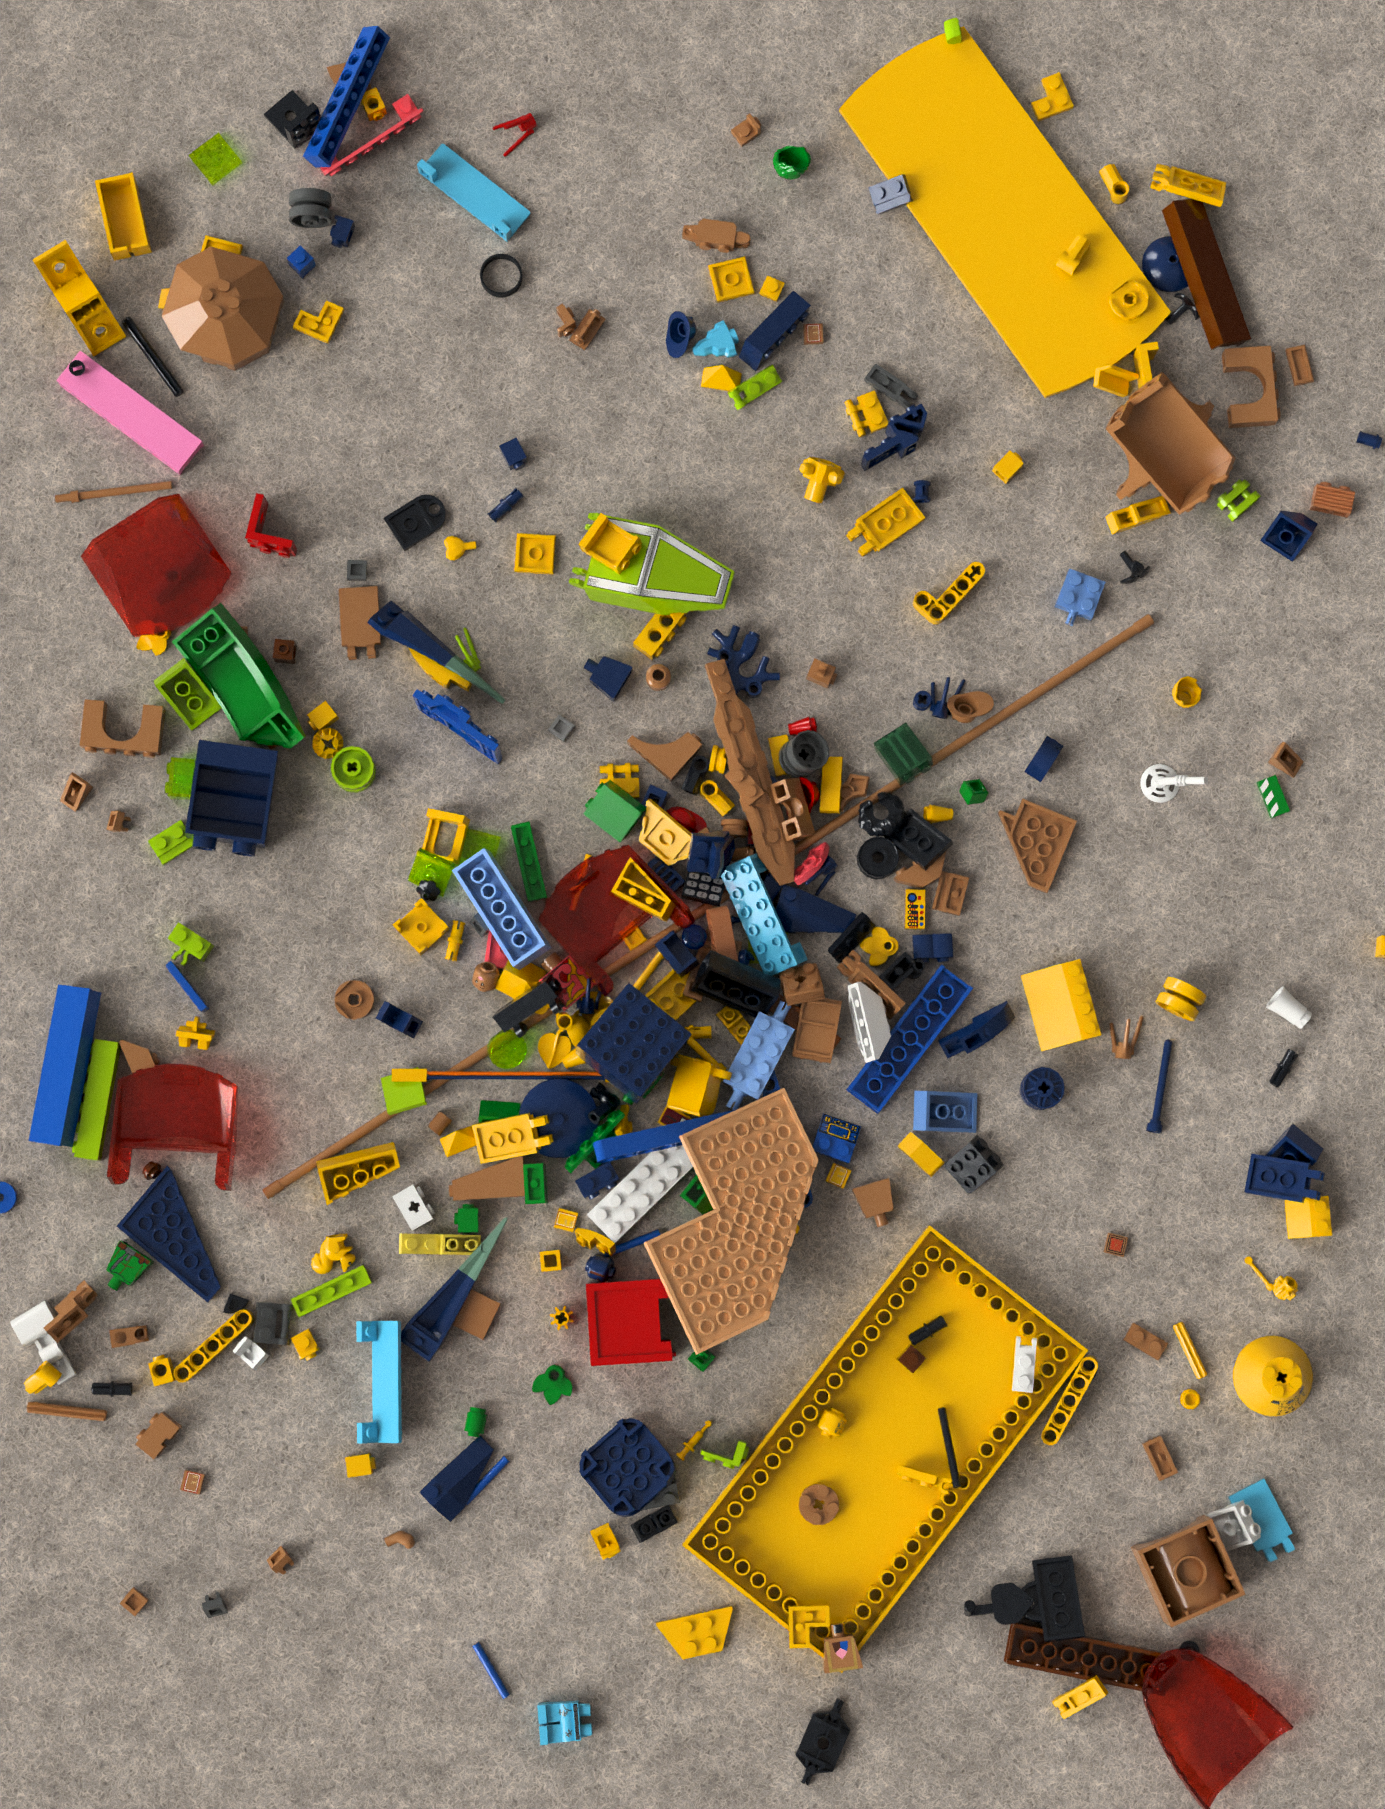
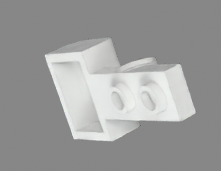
M45 1300L11 1320L10 1323L24 1347L35 1343L42 1361L45 1362L47 1360L62 1373L57 1381V1384L61 1385L76 1376L77 1373L61 1344L57 1343L44 1329L56 1317L50 1304Z

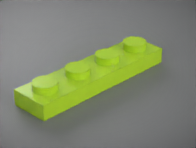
M362 1265L292 1298L291 1302L298 1317H301L371 1284L372 1281L365 1266Z

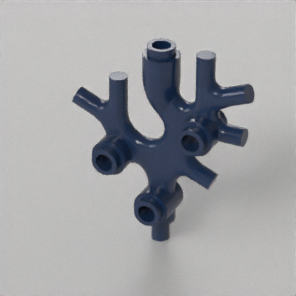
M733 625L729 636H724L716 629L712 635L722 644V648L716 650L709 647L707 655L715 657L717 660H721L722 656L728 657V660L725 662L736 695L741 690H745L750 698H757L761 695L764 682L780 680V673H768L766 671L770 660L766 656L762 657L755 675L744 677L740 674L739 668L741 664L748 661L758 648L760 643L759 634L749 631V634L745 636L741 649L735 651L733 645L740 627ZM755 687L758 691L754 693L750 689Z

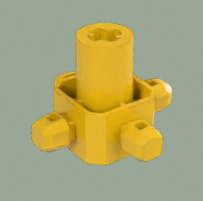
M809 456V458L805 459L799 469L804 477L810 479L804 498L816 503H822L828 485L836 486V484H840L842 479H844L845 472L841 470L842 467L821 458Z

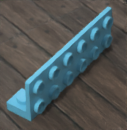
M441 144L427 162L421 159L417 164L418 172L506 242L510 240L531 214L528 209L445 144Z
M756 853L727 866L721 878L762 971L773 976L808 959L801 943L799 942L791 946L760 876V873L767 871V868Z
M356 1321L357 1342L372 1341L373 1422L357 1423V1443H401V1321Z

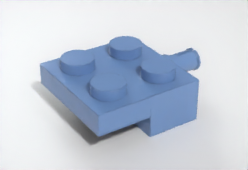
M1069 568L1055 604L1056 608L1069 613L1065 622L1067 625L1073 626L1076 616L1091 621L1106 583L1105 581Z

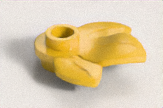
M144 620L135 625L136 630L142 634L138 640L137 649L142 651L152 649L156 656L166 650L167 640L171 636V628L168 624ZM160 629L165 630V633L163 635L158 634V631Z
M874 927L872 929V937L865 938L860 943V947L866 953L871 954L869 965L879 966L884 964L889 956L897 953L899 943L894 937L889 936L886 929ZM888 942L892 944L889 950L885 947Z

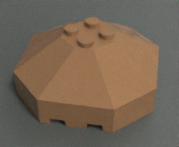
M209 247L177 264L162 318L180 350L199 355L204 362L222 365L236 371L269 353L284 299L264 262Z

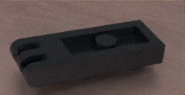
M861 912L828 948V952L838 963H842L843 959L858 946L876 925L865 913Z

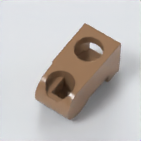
M147 1325L109 1330L112 1348L149 1341Z

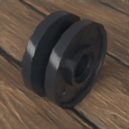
M873 837L866 840L857 854V866L860 872L874 880L890 876L899 861V853L895 844L883 837ZM880 854L883 861L880 863L875 862L873 855Z

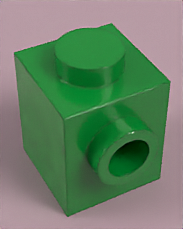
M462 1204V1208H458V1213H454V1224L458 1225V1233L479 1232V1208H474V1204Z

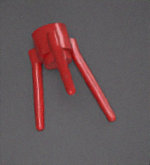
M531 113L493 126V130L503 127L504 130L518 126L522 132L526 131L503 154L504 157L511 153L529 135L534 133L533 128L537 127V124Z

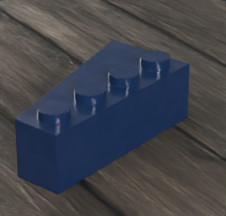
M792 291L746 338L739 358L753 370L757 371L777 347L784 343L786 337L795 332L800 321L803 323L810 315L808 311L811 305L795 291Z

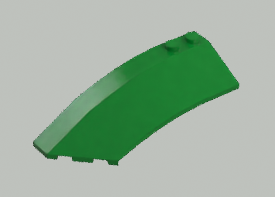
M222 603L210 609L172 641L209 688L229 719L239 740L255 741L259 744L271 746L279 745L283 746V748L291 749L306 737L286 693L270 666Z

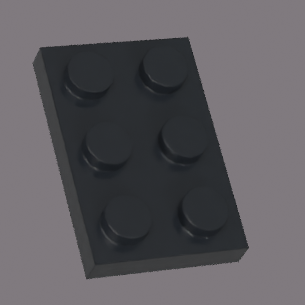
M909 809L904 818L905 822L899 827V831H895L894 834L889 836L884 835V837L895 844L897 849L926 871L953 845V842L918 813Z

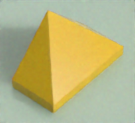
M724 365L706 367L703 370L701 387L730 391L740 384L742 373Z
M472 1126L457 1130L440 1139L447 1157L476 1146Z

